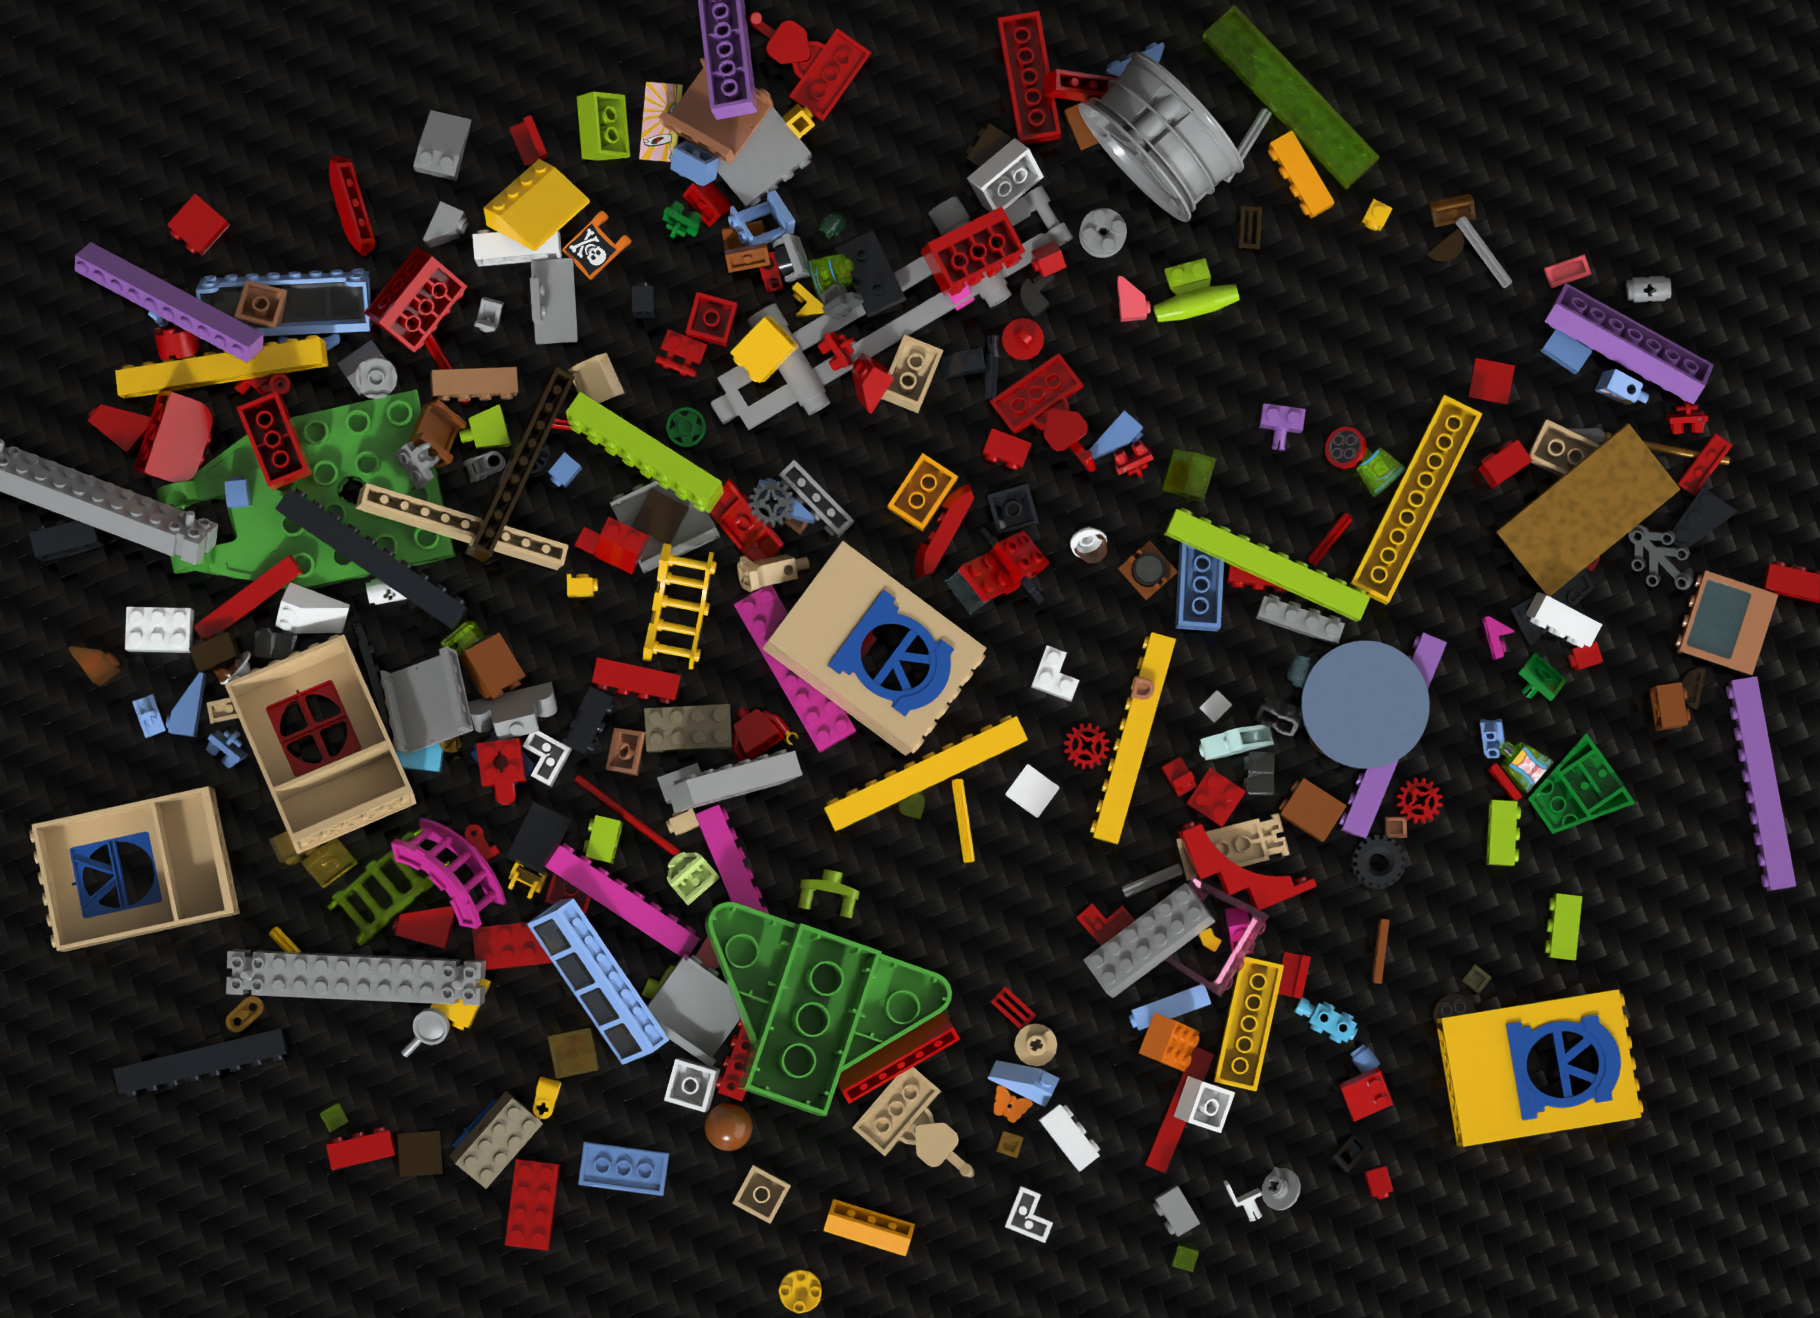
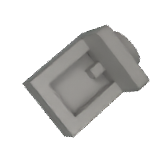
M483 297L474 326L479 327L484 332L495 331L499 325L504 302Z

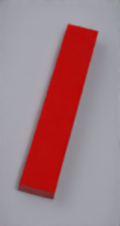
M292 555L287 556L194 625L193 628L201 639L206 638L207 641L214 638V633L228 629L301 575L303 571Z
M1198 1047L1193 1049L1191 1063L1182 1074L1145 1165L1163 1173L1167 1170L1186 1124V1121L1174 1117L1187 1077L1190 1076L1204 1081L1214 1054Z

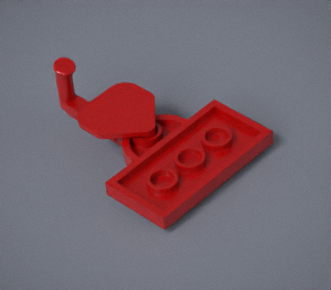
M753 12L748 18L749 25L770 39L766 46L768 55L780 64L792 63L793 71L800 81L789 98L803 108L806 106L815 117L823 122L871 52L838 28L826 45L816 41L808 42L806 30L794 21H784L775 31L762 22V16L759 12Z
M1059 353L990 401L993 408L1014 435L1032 423L1038 429L1045 430L1044 438L1054 450L1063 451L1070 447L1089 472L1095 471L1096 465L1092 458V452L1084 450L1078 442L1088 431L1087 423L1078 412L1070 411L1067 398L1083 388V384Z

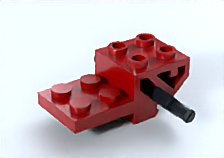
M987 526L982 528L980 533L988 541L992 549L989 553L963 564L958 569L981 600L986 602L1003 593L1007 595L1017 590L1022 584L1038 605L1044 602L1045 598H1043L1030 580L1044 570L1049 561L1032 542L1030 537L1023 530L1002 541H998Z

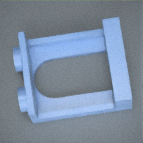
M776 190L768 193L766 202L740 212H737L734 206L730 207L729 224L732 228H735L739 240L746 246L767 244L782 238L784 234L794 233L795 219ZM772 214L780 227L753 237L745 223Z

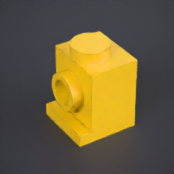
M567 574L568 597H594V591H598L597 578H589V574H577L576 578H572L571 574Z

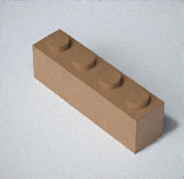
M517 367L432 370L430 373L431 397L441 402H448L450 398H458V401H470L471 398L479 397V400L482 401L492 400V397L509 400L513 399V396H516L518 393Z

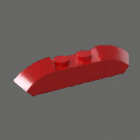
M333 155L330 161L329 177L343 229L351 245L360 255L365 257L374 249L376 241L354 167L349 159Z
M970 484L958 488L943 502L942 507L948 511L947 513L942 512L937 521L940 524L937 531L932 530L927 539L930 543L929 546L921 543L918 548L915 560L917 578L933 575L974 501Z

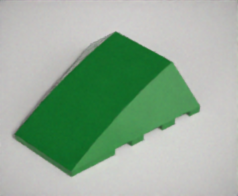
M1587 733L1528 798L1552 834L1635 804L1620 778Z

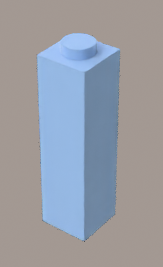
M1201 984L1133 1009L1129 1019L1133 1028L1137 1027L1138 1030L1149 1027L1154 1013L1171 1019L1211 1004L1205 985Z

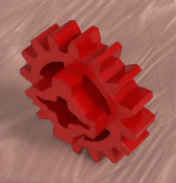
M1091 723L1088 724L1087 728L1080 724L1079 730L1073 727L1072 731L1074 734L1067 733L1066 736L1070 740L1064 741V745L1068 746L1064 753H1070L1067 760L1074 759V766L1076 767L1080 763L1082 769H1085L1086 765L1093 769V763L1100 766L1101 762L1099 759H1106L1107 756L1103 753L1110 750V748L1105 747L1109 739H1103L1106 733H1099V726L1092 729ZM1089 732L1095 736L1092 738L1085 737L1082 733ZM1074 738H1076L1078 747L1073 751L1072 743ZM1082 740L1092 744L1090 746L1091 752L1087 749L1084 751L1081 749L1083 746ZM1098 742L1101 744L1099 754L1095 751V746ZM1081 755H1086L1091 760H1082L1078 757Z
M1414 778L1413 784L1409 781L1405 782L1407 788L1400 787L1399 790L1402 792V795H1397L1396 798L1401 800V802L1396 804V807H1402L1403 810L1399 814L1405 813L1407 815L1406 821L1413 818V824H1416L1418 820L1425 824L1426 818L1429 821L1434 819L1432 814L1439 815L1440 812L1436 808L1443 806V804L1438 802L1443 796L1436 793L1439 787L1432 788L1434 782L1431 781L1426 784V778H1423L1419 783L1417 778ZM1416 787H1422V788H1425V789L1428 790V791H1427V792H1421V791H1419L1418 788H1416ZM1409 793L1410 800L1409 804L1406 805V795ZM1424 796H1427V798H1425L1424 801H1422V805L1418 804L1412 806V804L1415 803L1417 798H1423ZM1433 798V806L1430 810L1429 800ZM1417 810L1420 811V813L1423 815H1416L1411 811Z

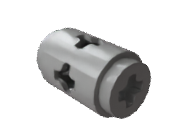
M1651 276L1649 278L1633 277L1631 280H1627V300L1639 303L1665 301L1671 298L1670 278ZM1648 284L1653 287V290L1650 291V294L1644 291V288H1647Z

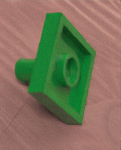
M1535 652L1519 672L1528 681V684L1522 688V693L1525 695L1532 689L1526 696L1528 698H1533L1539 691L1551 701L1567 681Z

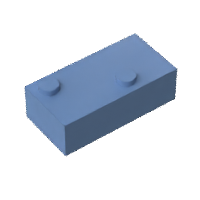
M1182 542L1179 545L1175 629L1218 631L1221 628L1224 561Z

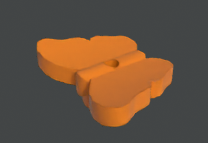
M1001 1085L996 1087L995 1115L1000 1116L1003 1114L1007 1116L1008 1121L1014 1123L1033 1105L1032 1101L1027 1098L1016 1099L1015 1096H1010L1008 1090Z

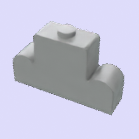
M552 682L507 692L495 700L491 697L487 700L482 698L469 702V710L475 730L477 732H487L494 728L498 741L538 732V717L552 716L558 709Z

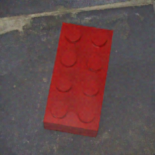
M528 922L478 927L477 929L472 928L475 960H486V970L553 963L527 926Z
M516 1159L505 1246L546 1251L550 1249L560 1164Z

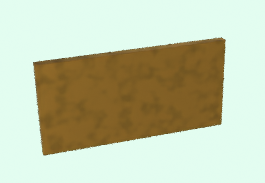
M1627 423L1496 530V533L1542 591L1550 597L1681 489L1630 424Z

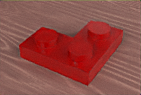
M1093 904L1076 917L1100 946L1136 921L1123 905L1108 919Z

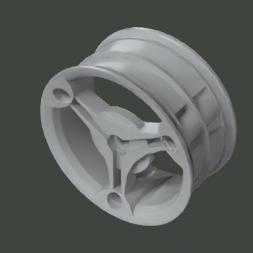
M1134 52L1131 55V61L1126 65L1125 70L1117 81H1108L1107 86L1109 90L1100 99L1092 97L1089 99V102L1082 101L1078 105L1079 112L1087 127L1115 163L1155 203L1183 222H1188L1191 219V212L1196 209V204L1206 194H1212L1215 191L1214 187L1220 181L1232 176L1235 172L1240 173L1244 169L1243 160L1235 145L1209 111L1169 71L1141 52Z

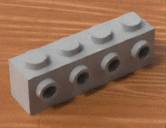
M795 460L779 474L780 484L782 486L786 485L787 491L791 489L796 494L794 498L802 506L806 504L811 509L810 513L815 517L816 521L821 519L826 524L824 529L832 537L836 535L839 538L854 523V520Z
M1272 594L1262 598L1256 616L1257 619L1335 646L1339 643L1345 623L1341 622V618L1329 615L1327 618L1321 615V611L1309 608L1308 611L1301 609L1300 604L1289 601L1288 604L1281 602L1280 597Z

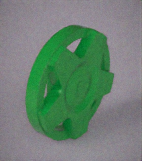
M684 407L675 410L669 416L666 430L670 440L676 445L692 447L703 439L706 432V423L703 416L697 410ZM689 411L687 416H683L680 412ZM698 417L701 419L703 426L697 424ZM673 420L675 426L670 429V423ZM694 436H700L697 440L693 442ZM681 437L683 443L678 442L674 438Z

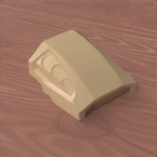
M607 353L594 356L568 369L569 374L575 376L573 383L578 394L582 392L597 403L624 394Z

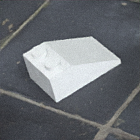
M290 582L281 600L275 626L293 633H342L350 605Z

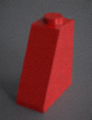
M101 404L99 407L96 406L89 413L90 418L87 421L131 455L143 440L150 417Z
M449 906L400 914V918L395 919L393 930L396 931L395 935L446 949L456 913L453 907Z

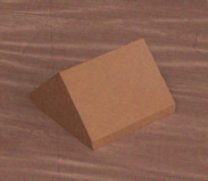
M246 280L234 318L276 329L283 320L287 290Z
M614 728L606 770L638 776L646 741L645 732Z

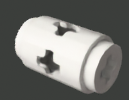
M372 579L371 582L366 583L370 604L375 603L377 605L407 599L379 579Z

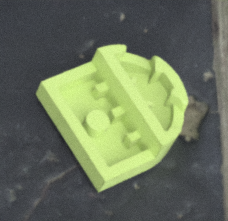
M696 852L679 853L668 864L667 880L687 905L692 903L720 878L707 861Z

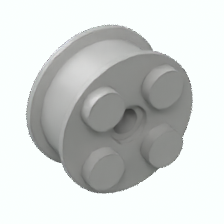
M1107 208L1096 209L1087 214L1082 221L1079 231L1080 243L1084 250L1090 255L1099 258H1106L1116 254L1122 248L1127 235V228L1123 218L1117 212ZM1104 231L1106 235L1102 236L1099 232Z

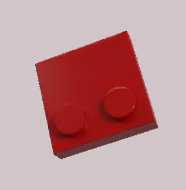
M1378 1067L1339 1084L1354 1122L1393 1105Z

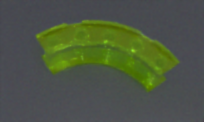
M419 829L414 834L410 831L401 840L410 842L422 830ZM393 849L378 862L375 860L370 862L365 867L367 871L344 891L340 890L333 895L332 899L334 901L328 906L331 910L340 904L357 924L361 934L355 940L360 946L374 937L390 922L389 919L397 912L400 913L412 903L417 895L422 891L425 892L435 884L429 879V875L425 879L419 878L408 865L395 862L412 882L411 886L413 887L405 895L399 893L379 869L391 858L395 862ZM372 874L393 898L394 904L387 910L381 909L361 885ZM354 890L375 914L376 920L373 923H366L346 899Z

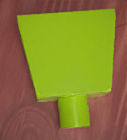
M500 405L470 417L469 423L471 428L459 431L462 443L474 440L477 449L512 446Z

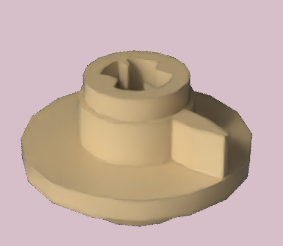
M1031 1024L1019 1031L1014 1046L1016 1054L1021 1061L1027 1065L1041 1066L1051 1061L1054 1057L1057 1041L1051 1029L1041 1024Z

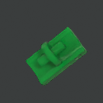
M677 201L670 208L666 207L663 212L662 219L668 222L666 228L672 231L670 237L674 239L677 234L685 237L686 233L696 237L702 215L695 211H692L688 218L681 215L685 207Z

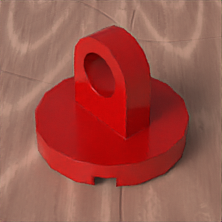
M1020 318L1013 320L1003 331V348L1015 360H1030L1037 356L1043 348V331L1031 319Z

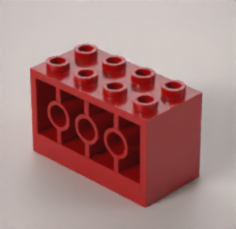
M1002 206L927 243L921 250L943 295L950 294L951 297L962 292L966 285L972 287L980 283L986 275L988 278L995 276L1004 266L1007 269L1018 264V261L1022 259L1021 256L1026 252Z
M416 247L365 310L364 314L397 342L415 353L416 350L424 345L428 335L436 330L443 316L450 312L451 306L455 301L463 296L467 286L433 256Z

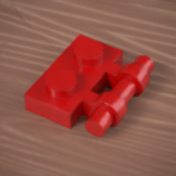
M668 329L660 348L668 352L667 356L657 355L655 363L662 365L664 369L668 370L670 368L678 371L682 376L686 377L688 375L695 378L697 370L690 368L692 362L698 365L701 364L708 345ZM674 355L685 359L684 364L673 361Z

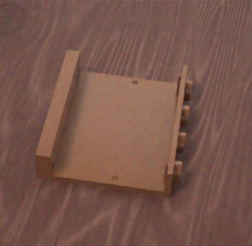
M701 58L700 61L703 66L701 72L670 114L663 111L659 119L663 127L718 156L719 159L731 165L772 108L773 103L770 94L766 90L755 88L758 112L716 120L710 109L705 59Z

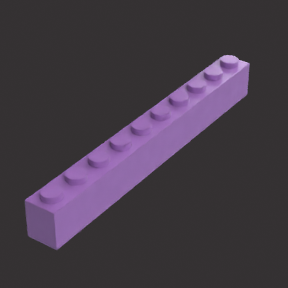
M90 242L75 255V271L235 357L248 363L263 350L264 334L96 244Z
M1422 633L1420 637L1416 636L1412 648L1415 649L1412 656L1408 655V657L1420 670L1428 689L1447 642ZM1398 760L1382 767L1365 769L1364 774H1359L1355 783L1358 785L1356 793L1352 792L1347 804L1350 805L1348 813L1343 812L1339 822L1342 825L1340 830L1361 839L1367 838Z
M1755 676L1732 680L1728 682L1729 686H1726L1728 698L1732 700L1733 707H1730L1731 718L1735 719L1737 727L1734 728L1735 739L1739 740L1741 749H1738L1739 760L1743 761L1744 764L1742 778L1744 782H1747L1748 791H1746V799L1748 803H1751L1752 807L1750 820L1752 824H1755L1754 842L1756 845H1759L1760 850L1757 858L1759 866H1763L1762 884L1763 887L1767 888V891L1796 886L1758 679Z

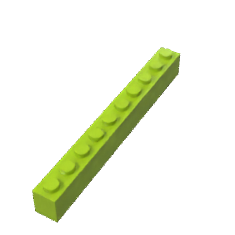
M1176 509L1173 512L1164 535L1356 622L1361 620L1370 596L1365 595V590L1358 587L1352 589L1346 586L1347 582L1338 578L1332 580L1327 577V573L1318 569L1316 571L1308 569L1309 565L1304 562L1296 561L1295 563L1288 560V555L1281 552L1275 554L1269 551L1270 548L1264 544L1258 543V545L1250 542V538L1239 534L1235 536L1230 533V529L1220 525L1219 528L1211 525L1212 521L1207 518L1200 517L1198 519L1191 516L1192 512L1187 509Z

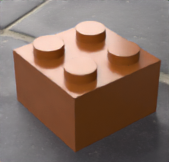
M1682 682L1659 685L1649 689L1656 731L1681 728L1688 725L1690 711L1689 708L1685 707L1684 700L1687 699V691L1685 687H1682Z

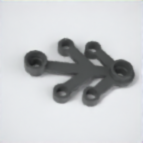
M1638 524L1629 531V539L1635 544V559L1631 564L1635 571H1641L1646 566V561L1643 559L1644 547L1649 551V575L1646 578L1649 586L1655 587L1660 582L1658 562L1675 579L1674 582L1677 588L1686 590L1692 585L1693 576L1687 571L1680 572L1666 557L1674 556L1681 561L1686 560L1690 555L1689 549L1685 546L1679 548L1656 546L1651 541L1659 540L1665 545H1670L1675 540V534L1672 531L1653 532L1641 524ZM1636 533H1640L1642 538H1637ZM1665 535H1669L1671 541L1666 540ZM1680 550L1684 551L1686 556L1680 555ZM1636 561H1639L1642 567H1638ZM1650 577H1655L1656 582H1652ZM1679 580H1685L1686 585H1682Z

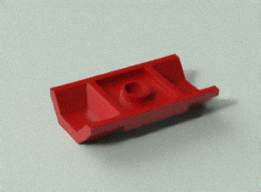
M729 479L723 486V495L710 512L711 516L750 561L773 557L784 547L783 541L773 531L771 523L768 522L765 527L763 520L758 523L756 522L757 515L751 516L754 508H749L748 506L752 501L746 494L743 495L732 480Z

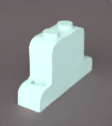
M1269 724L1235 728L1221 734L1200 739L1199 751L1205 757V760H1211L1274 745Z

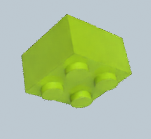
M595 815V819L590 820L588 827L591 836L590 840H585L583 852L586 853L585 857L613 864L623 823L619 820Z

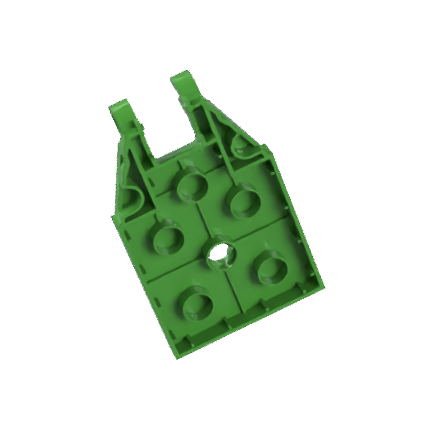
M416 389L379 399L292 417V422L310 464L312 475L275 490H271L266 483L248 435H245L198 470L190 480L157 488L156 493L159 502L184 510L194 503L212 499L226 500L224 482L230 481V477L243 476V480H248L250 485L251 507L232 509L227 507L234 541L215 545L208 553L204 552V557L197 565L181 560V556L177 554L170 556L174 573L198 571L254 582L287 556L292 555L303 573L292 580L291 583L309 590L372 576L275 509L289 488L294 491L296 488L307 494L305 499L311 503L316 500L325 506L323 511L329 515L331 512H334L342 518L341 523L345 526H348L350 523L360 530L358 533L360 536L366 538L368 535L378 542L376 544L381 550L387 548L395 554L393 558L399 562L403 559L412 566L456 557L452 538L355 509L356 505L354 503L346 501L343 496L340 497L344 485L349 482V479L353 478L354 481L362 483L363 486L366 483L445 507L436 467L433 465L429 468L434 478L424 487L417 489L395 455L399 449L408 443L423 409L419 391ZM288 583L286 586H284L282 589H287L289 583Z

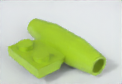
M1203 258L1166 268L1167 282L1170 291L1175 296L1153 307L1157 322L1184 320L1214 312L1239 301V294L1235 284L1210 286L1211 275L1206 259Z

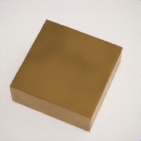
M1003 1131L997 1152L1017 1158L1023 1137Z

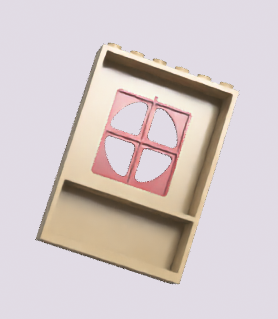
M344 634L341 636H331L328 641L321 644H312L305 651L293 652L288 655V658L281 661L274 660L262 669L255 668L243 677H233L225 684L297 854L417 804L412 788ZM309 695L326 697L334 702L341 711L338 715L317 723L314 721L306 703V697ZM297 702L306 719L307 727L284 737L280 732L282 715L289 704ZM345 722L347 724L346 742L340 753L332 757L328 754L320 732L335 724ZM312 736L322 756V761L316 764L303 762L294 757L288 751L287 746L304 737Z

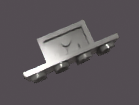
M573 259L532 260L530 289L535 343L577 342Z

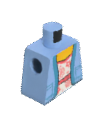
M1617 369L1604 371L1595 389L1596 392L1626 405L1637 402L1644 406L1649 398V394L1641 391L1643 383Z

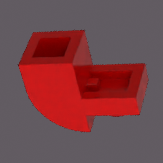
M1181 757L1161 767L1178 796L1197 787L1192 772L1188 770Z

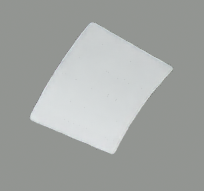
M1027 764L1006 792V796L1038 818L1060 787Z

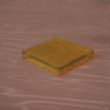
M338 838L332 839L301 862L322 888H325L358 864Z

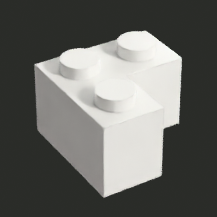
M1046 646L1031 687L1071 702L1079 680L1059 673L1067 653Z
M540 731L531 733L523 747L541 757L531 776L552 787L572 749Z
M1020 1186L1004 1226L1045 1243L1053 1222L1033 1214L1041 1194Z

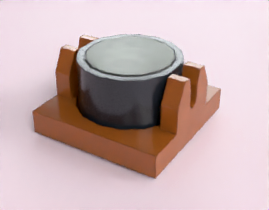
M1151 541L1141 547L1118 568L1145 600L1149 599L1178 573Z

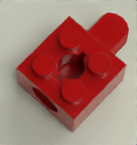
M514 738L477 743L482 787L494 786L497 802L502 805L512 804L516 799L515 783L526 782L521 739Z

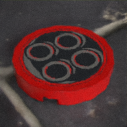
M1348 426L1333 431L1325 445V455L1328 461L1337 468L1342 469L1354 467L1359 460L1363 459L1366 452L1364 436L1355 428Z

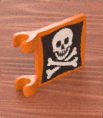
M600 211L562 249L590 280L631 243V239L624 235L614 244L603 233L599 226L608 219V215L604 211Z

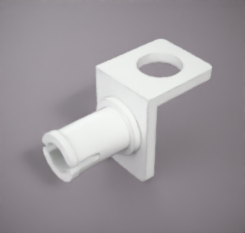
M1227 1180L1223 1181L1233 1204L1236 1207L1244 1206L1250 1222L1256 1220L1253 1211L1258 1219L1262 1217L1255 1202V1199L1262 1195L1258 1188L1235 1198Z

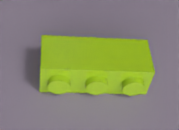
M1489 801L1486 865L1514 866L1515 862H1518L1519 849H1515L1516 840H1519L1520 828H1516L1517 819H1520L1521 807L1517 806L1518 801Z
M1554 894V897L1550 898L1549 910L1552 911V916L1547 921V932H1550L1549 940L1545 942V953H1548L1547 958L1576 960L1582 896Z

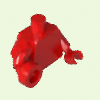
M278 373L271 376L240 380L233 388L242 395L250 386L264 396L276 391L279 395H285L291 388V381L286 375Z

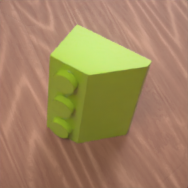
M590 92L577 96L582 159L608 160L630 157L625 95Z

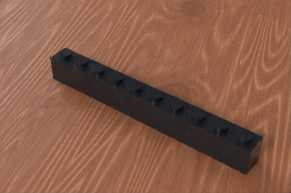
M289 488L275 508L279 513L451 629H455L468 610L464 606L466 602L457 595L452 598L446 594L448 589L439 583L436 586L429 582L430 577L421 571L418 574L412 571L413 566L402 559L399 562L394 559L395 554L387 548L383 550L376 546L378 542L368 535L366 538L358 534L360 530L350 523L348 526H345L341 523L342 518L334 512H331L329 515L323 511L325 506L316 500L311 503L305 499L307 494L296 488L294 491Z

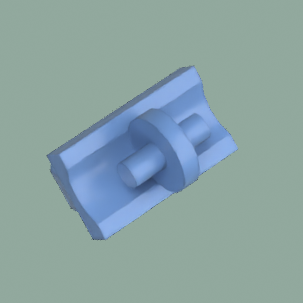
M1481 719L1480 726L1484 755H1487V758H1498L1500 755L1506 754L1503 751L1506 748L1502 719L1492 721Z
M217 730L208 737L210 742L206 750L214 756L220 750L223 751L226 756L223 758L222 763L228 768L233 767L247 756V753L240 748L243 743L238 740L241 734L238 731L231 734L226 730L223 734Z

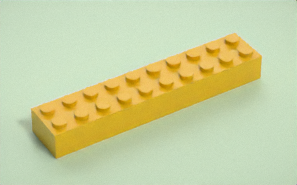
M1446 395L1441 398L1349 587L1353 589L1355 587L1361 588L1366 591L1365 595L1385 605L1390 602L1482 413Z

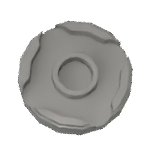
M368 357L359 363L355 371L356 387L368 398L379 399L386 397L396 386V369L384 357Z

